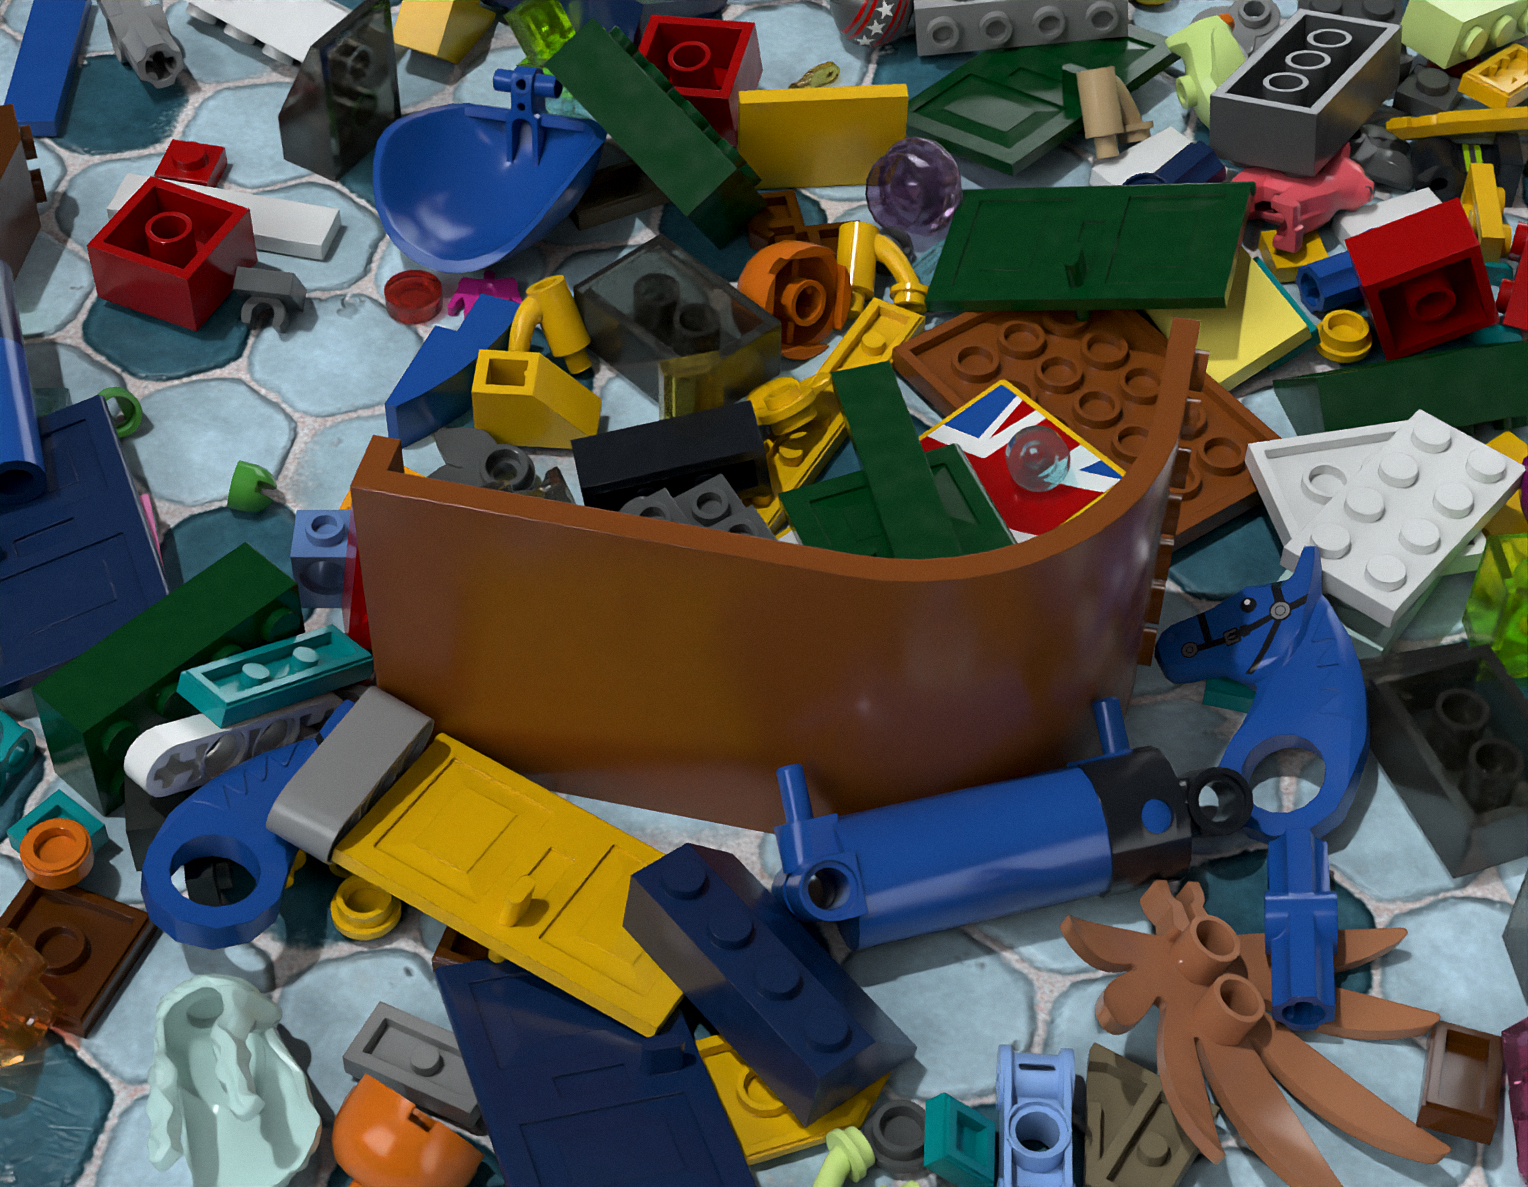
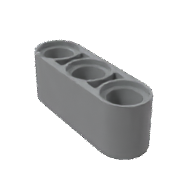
M370 687L280 792L269 812L266 829L330 865L333 863L331 859L334 848L418 759L432 734L435 721L378 687Z

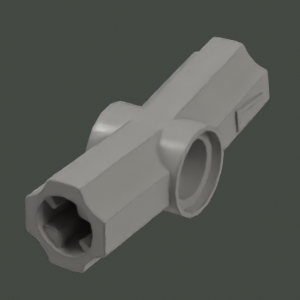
M96 0L107 21L110 40L121 64L129 62L140 80L149 81L156 89L175 84L177 75L185 67L182 53L172 39L170 27L159 3L152 5L150 0Z

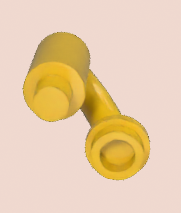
M847 222L839 227L836 261L838 264L846 266L851 281L852 298L847 316L848 319H858L864 311L865 300H869L874 296L877 261L882 262L888 268L897 284L890 288V298L893 300V304L918 314L927 311L924 300L929 286L920 284L910 262L896 243L888 237L879 234V229L869 223Z
M564 275L551 276L534 283L526 290L527 297L521 302L514 315L509 335L508 351L529 352L534 329L539 323L552 355L564 358L570 374L585 371L592 365L585 350L591 339Z

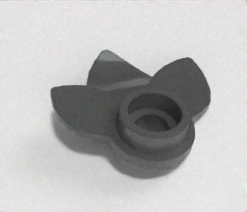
M1375 124L1362 125L1347 141L1350 142L1351 148L1349 158L1364 169L1365 176L1370 180L1410 191L1414 186L1412 165L1405 156L1411 149L1409 143L1387 131L1386 127Z
M456 427L435 432V443L445 465L439 467L427 478L521 495H528L533 489L536 480L535 466L531 458L520 448L510 444L498 445L489 433L476 428ZM503 473L515 476L514 479L508 481L495 480L498 475Z

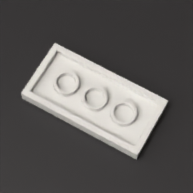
M1419 409L1283 548L1280 565L1294 573L1304 546H1318L1322 565V590L1390 629L1519 489L1525 472V466Z

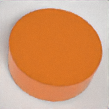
M55 818L43 821L31 828L20 844V857L27 877L32 883L45 889H64L79 883L89 874L95 860L88 831L83 825L71 819Z

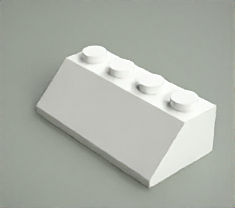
M184 0L189 3L185 11L186 13L211 25H215L219 18L227 23L223 31L224 33L252 46L257 38L266 43L262 53L289 66H292L294 59H297L305 64L301 71L302 74L331 87L334 78L355 86L405 49L400 45L390 42L392 30L333 0Z

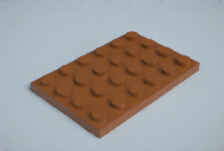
M1134 309L1092 310L1090 318L1083 322L1076 319L1074 310L966 311L892 349L893 367L946 417L999 380H1007L1127 472L1136 460L1149 434L1156 409L1169 340ZM1207 373L1205 374L1202 392L1188 390L1187 397L1201 399L1194 441L1179 439L1178 446L1192 448L1185 489L1170 487V492L1183 494L1176 536L1162 534V537L1174 539L1172 552L1263 502L1245 463L1247 446L1249 443L1282 439Z

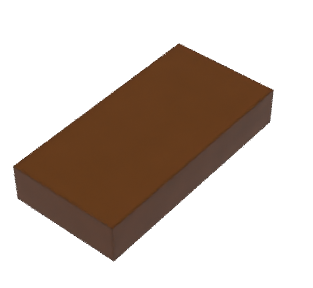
M1439 1020L1429 1031L1416 1125L1490 1146L1497 1126L1505 1038Z

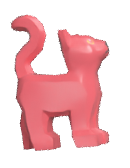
M1346 142L1315 177L1292 178L1284 175L1280 170L1256 166L1243 168L1230 181H1254L1256 183L1257 191L1253 196L1248 220L1260 218L1270 224L1280 226L1276 230L1272 247L1295 253L1302 247L1303 235L1321 228L1331 219L1336 211L1354 212L1373 199L1376 190L1375 183L1365 176L1364 169L1358 163L1349 158L1350 142Z

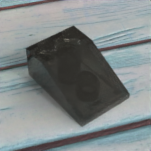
M390 0L363 1L310 46L278 115L284 160L337 183L376 148L377 140L385 129L402 118Z

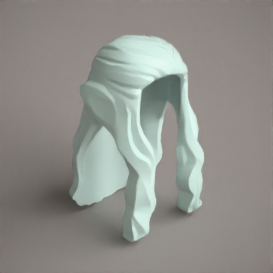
M218 973L198 974L190 980L183 981L162 996L156 1007L154 1058L148 1070L147 1083L150 1085V1092L145 1111L151 1121L147 1145L148 1161L157 1170L163 1172L169 1169L184 1152L188 1168L192 1174L193 1187H285L296 1172L302 1171L307 1167L310 1156L316 1152L320 1142L322 1120L313 1106L308 1078L284 1045L276 1029L282 1018V1008L263 993H260L257 987L243 978ZM181 1130H182V1144H181V1141H180V1138H181Z

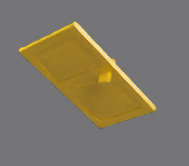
M439 733L435 737L434 742L333 850L331 861L489 949L488 957L491 961L501 963L508 959L645 1037L658 1034L685 996L623 927L631 875L666 854L445 733Z

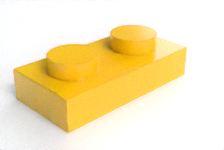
M1470 163L1460 202L1478 239L1484 262L1498 263L1500 258L1508 257L1512 238L1511 226L1503 224L1502 221L1505 208V190L1503 187L1496 186L1493 164Z

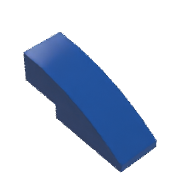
M481 293L457 331L434 326L384 404L389 438L400 439L403 449L435 433L473 407L471 391L479 349L508 351L511 325L520 303Z

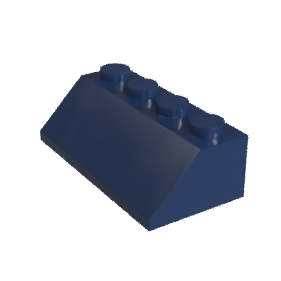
M687 842L631 875L623 927L805 1127H808L915 1055L917 1046L733 853Z

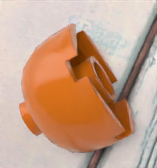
M783 240L760 249L743 269L735 294L736 312L748 336L771 353L788 359L806 360L821 354L829 345L820 342L829 336L833 328L841 331L847 320L852 298L850 275L846 266L837 263L835 256H833L836 253L828 247L794 240Z
M366 1073L358 1084L354 1085L349 1091L334 1119L331 1139L335 1161L348 1176L353 1178L348 1187H466L477 1173V1168L485 1157L481 1151L438 1120H433L417 1109L415 1104Z

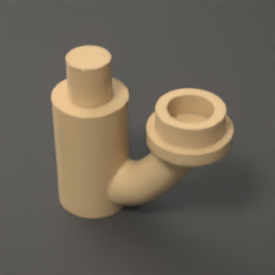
M1114 66L1076 72L1085 138H1094L1097 159L1119 156L1116 134L1118 135L1119 144L1142 141L1151 137L1150 128H1154L1153 121H1142L1141 115L1127 87L1115 75Z

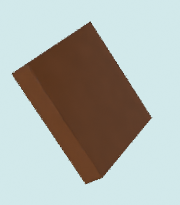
M28 878L0 917V1007L86 1039L157 932L158 926L149 920L146 911L75 885L58 890L41 888L32 883Z

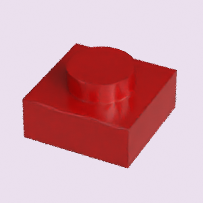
M172 139L154 173V177L216 188L228 164L225 147Z

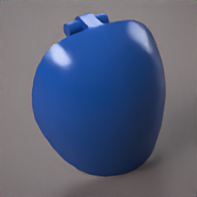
M517 66L514 70L497 69L493 76L494 90L511 93V108L473 103L447 104L412 113L398 119L385 129L377 140L373 159L375 207L385 232L394 245L408 258L422 266L443 273L478 271L509 260L542 240L576 207L593 180L603 153L607 132L593 119L552 114L547 111L545 97L559 99L563 90V85L555 76L544 75L541 68Z

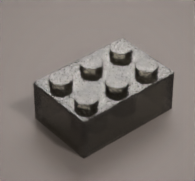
M662 233L573 286L574 301L591 339V342L586 347L675 417L735 404L747 396L753 389L780 374L782 322Z
M1487 643L1370 677L1367 688L1370 749L1453 879L1528 856V700L1490 645Z

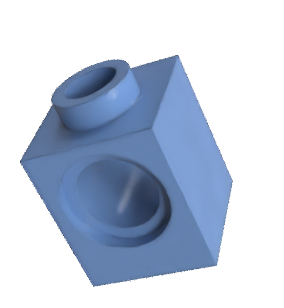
M351 510L296 511L290 560L294 581L298 583L301 608H341Z

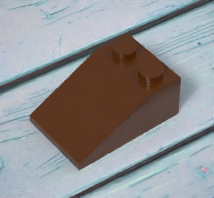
M7 104L0 106V259L6 261L11 267L13 280L15 281L41 228L37 203L48 201L40 168L28 170L26 160L37 158L30 124L18 126L14 105Z

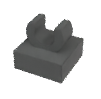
M237 266L233 289L245 302L241 309L243 324L248 329L255 330L258 315L263 310L272 309L274 310L272 327L277 333H285L290 325L288 310L303 312L307 289L295 273Z

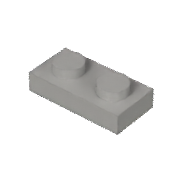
M379 1001L342 1056L345 1073L359 1079L366 1073L407 1100L473 1128L481 1112L454 1033Z

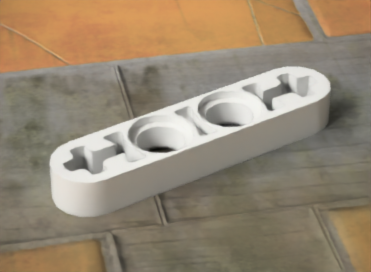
M330 691L224 728H219L203 713L158 725L146 730L136 738L125 756L124 770L129 778L154 797H165L206 784L226 770L261 753L301 740L315 738L336 708L344 701ZM269 725H271L267 732L260 738L265 729ZM220 739L215 748L207 754L212 745Z

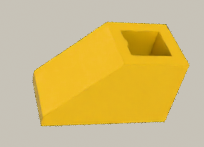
M402 0L390 42L411 51L458 65L493 24L496 13L480 6V0Z
M479 349L471 391L474 428L489 433L498 445L510 444L514 446L572 449L570 440L599 433L602 399L544 355L538 352Z

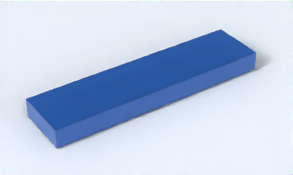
M33 0L4 105H14L18 126L30 124L33 137H57L92 0Z

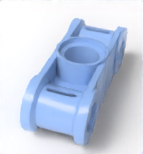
M999 1044L995 1088L996 1110L999 1111V1177L997 1187H1076L1072 1179V1106L1075 1081L1073 1048H1061L1058 1055L1016 1053L1013 1052L1011 1045ZM1024 1140L1041 1141L1049 1147V1150L1043 1152L1031 1151L1022 1146L1020 1142Z

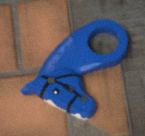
M1304 546L1294 574L1289 579L1256 586H1246L1212 609L1169 626L1159 636L1154 651V657L1163 675L1173 684L1194 683L1208 678L1222 679L1226 677L1247 685L1249 690L1256 691L1252 706L1243 723L1229 742L1218 767H1227L1239 772L1249 784L1250 777L1257 764L1269 754L1284 748H1302L1317 754L1324 761V783L1317 796L1304 807L1291 812H1269L1257 807L1253 803L1251 816L1241 829L1248 838L1265 844L1282 836L1286 829H1310L1315 837L1321 839L1340 825L1355 799L1370 749L1369 702L1364 674L1349 634L1329 601L1322 594V565L1319 547Z

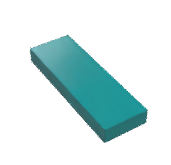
M331 624L183 671L180 674L176 692L219 728H224L371 678L374 660L368 651Z

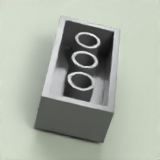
M1299 9L1210 95L1209 147L1215 151L1218 159L1228 160L1236 167L1251 168L1259 166L1280 170L1284 175L1292 178L1315 177L1399 86L1402 25Z

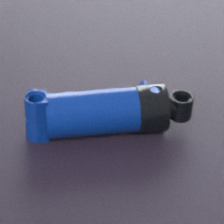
M1115 696L1095 700L1092 704L1103 752L1102 756L1067 763V767L852 814L838 816L835 813L814 818L803 766L798 763L779 767L776 771L787 824L774 827L782 869L775 875L771 885V894L799 923L835 921L846 946L853 951L1093 896L1105 898L1150 887L1155 880H1167V883L1179 881L1188 874L1192 859V838L1224 836L1240 830L1251 816L1253 793L1247 780L1239 772L1230 768L1210 767L1189 771L1176 777L1170 762L1158 748L1148 745L1130 749L1119 699ZM1205 785L1210 787L1218 798L1219 808L1212 820L1202 813L1199 806V795ZM813 875L820 880L823 888V896L818 906L811 901L808 894V885Z

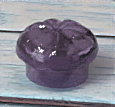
M920 137L901 139L893 144L886 154L871 167L866 179L865 190L868 210L875 222L882 228L887 226L901 227L904 231L924 237L933 236L941 232L952 222L955 211L962 203L961 175L955 160L943 146L933 140Z

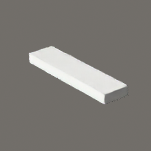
M126 174L106 208L109 220L147 181L149 176ZM162 179L249 208L256 249L324 260L341 226L340 209Z

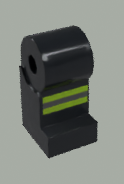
M1496 132L1493 144L1455 143L1451 139L1441 136L1430 137L1421 141L1414 147L1411 153L1415 191L1429 187L1442 203L1456 197L1461 200L1470 163L1493 164L1496 186L1503 187L1505 190V207L1512 208L1524 167L1518 133Z

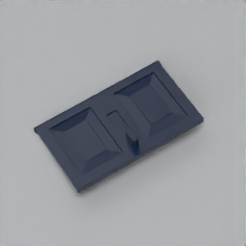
M95 395L92 398L37 418L47 477L46 487L39 496L26 503L14 505L0 503V699L35 686L171 593L106 399L102 395Z
M488 958L440 966L434 971V977L506 1187H757L679 1005L656 1036L645 1037L508 959L501 963H495Z

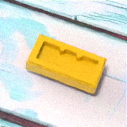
M1516 42L1512 43L1464 73L1457 91L1490 108L1515 107L1528 98V48Z

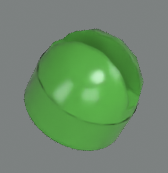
M109 387L97 394L104 396L106 401L114 397L125 420L117 424L114 423L119 438L132 434L139 427L142 420V407L129 390L122 387Z
M239 460L232 477L227 507L246 513H256L265 510L272 504L273 499L261 494V489H277L274 476L264 467Z

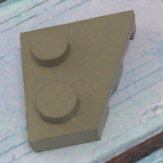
M1094 1042L1089 1050L1086 1073L1083 1187H1178L1200 1150L1185 1133L1172 1112L1163 1091L1160 1076ZM1209 1102L1214 1124L1216 1125L1221 1107Z

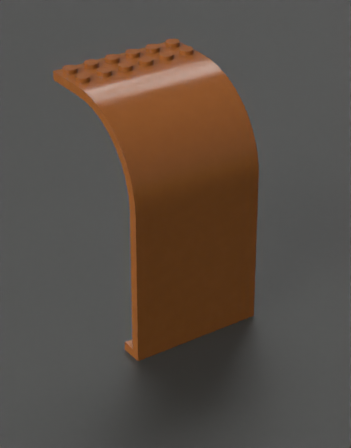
M1173 316L1156 409L1149 434L1136 460L1114 487L1084 512L1051 531L1021 543L988 552L958 557L895 559L849 554L405 474L401 440L373 435L351 482L350 491L377 687L435 721L432 734L420 756L434 742L435 737L439 733H445L549 791L775 834V826L787 824L776 771L779 767L798 763L803 766L813 815L816 818L835 813L838 816L1063 768L1067 767V763L1102 756V747L1092 708L1093 702L1103 698L1117 697L1120 702L1123 719H1125L1134 689L1138 664L1151 667L1158 629L1146 627L1145 623L1159 625L1165 585L1168 579L1174 539L1162 537V534L1176 536L1183 494L1170 492V487L1185 489L1192 448L1181 447L1178 444L1179 439L1194 441L1201 399L1187 397L1188 390L1202 392L1210 352L1196 349L1201 321Z

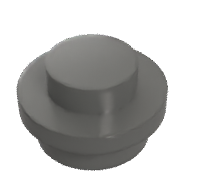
M893 1100L883 1104L871 1114L864 1128V1136L873 1150L875 1164L886 1171L900 1174L915 1172L923 1168L925 1110L920 1105L908 1100Z

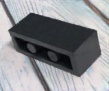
M751 400L570 440L584 505L588 507L619 512L632 499L642 496L648 497L663 488H666L672 498L721 473L740 500L772 493L765 448Z

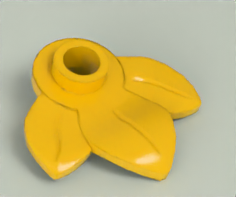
M820 372L800 382L791 376L779 377L756 387L748 394L746 399L752 402L758 426L762 424L770 425L774 435H781L803 426L817 415L812 402L820 391L831 385L833 380L831 374L826 372Z

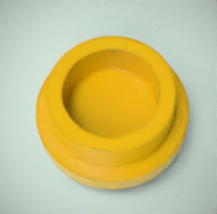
M1335 310L1328 313L1317 324L1316 327L1319 331L1321 343L1314 347L1325 358L1337 363H1352L1365 358L1370 352L1372 335L1369 331L1368 322L1360 314L1349 310Z
M356 874L348 877L340 884L332 898L330 907L332 921L337 930L344 936L355 940H373L386 935L397 925L402 910L399 898Z

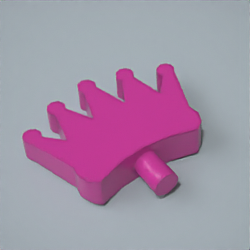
M486 270L483 274V279L461 278L458 282V288L447 307L448 315L455 316L457 314L456 311L464 306L463 313L465 319L481 293L520 304L522 299L518 292V283L513 277L495 279V273L491 270Z

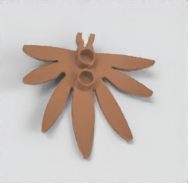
M1155 880L1139 901L1146 917L1155 925L1156 935L1094 923L1073 917L1070 914L1059 925L1069 946L1087 964L1104 972L1119 973L1126 971V973L1111 981L1096 1001V1017L1106 1032L1112 1035L1127 1033L1140 1022L1152 1004L1160 1010L1156 1037V1056L1163 1091L1172 1112L1185 1133L1197 1148L1215 1165H1218L1226 1154L1222 1149L1216 1132L1201 1067L1215 1097L1236 1130L1259 1158L1290 1187H1343V1185L1306 1132L1269 1071L1291 1094L1318 1116L1350 1136L1375 1148L1425 1164H1437L1451 1151L1450 1146L1420 1126H1417L1410 1119L1381 1100L1280 1022L1272 1020V1016L1265 1011L1267 1010L1272 1013L1271 955H1265V933L1237 935L1225 921L1216 916L1208 915L1203 908L1205 898L1199 882L1188 881L1175 898L1170 892L1167 880ZM1400 927L1338 930L1337 956H1333L1335 974L1364 965L1392 951L1406 937L1407 929ZM1336 987L1335 1021L1326 1022L1312 1031L1360 1040L1403 1039L1427 1034L1440 1020L1441 1016L1436 1012Z

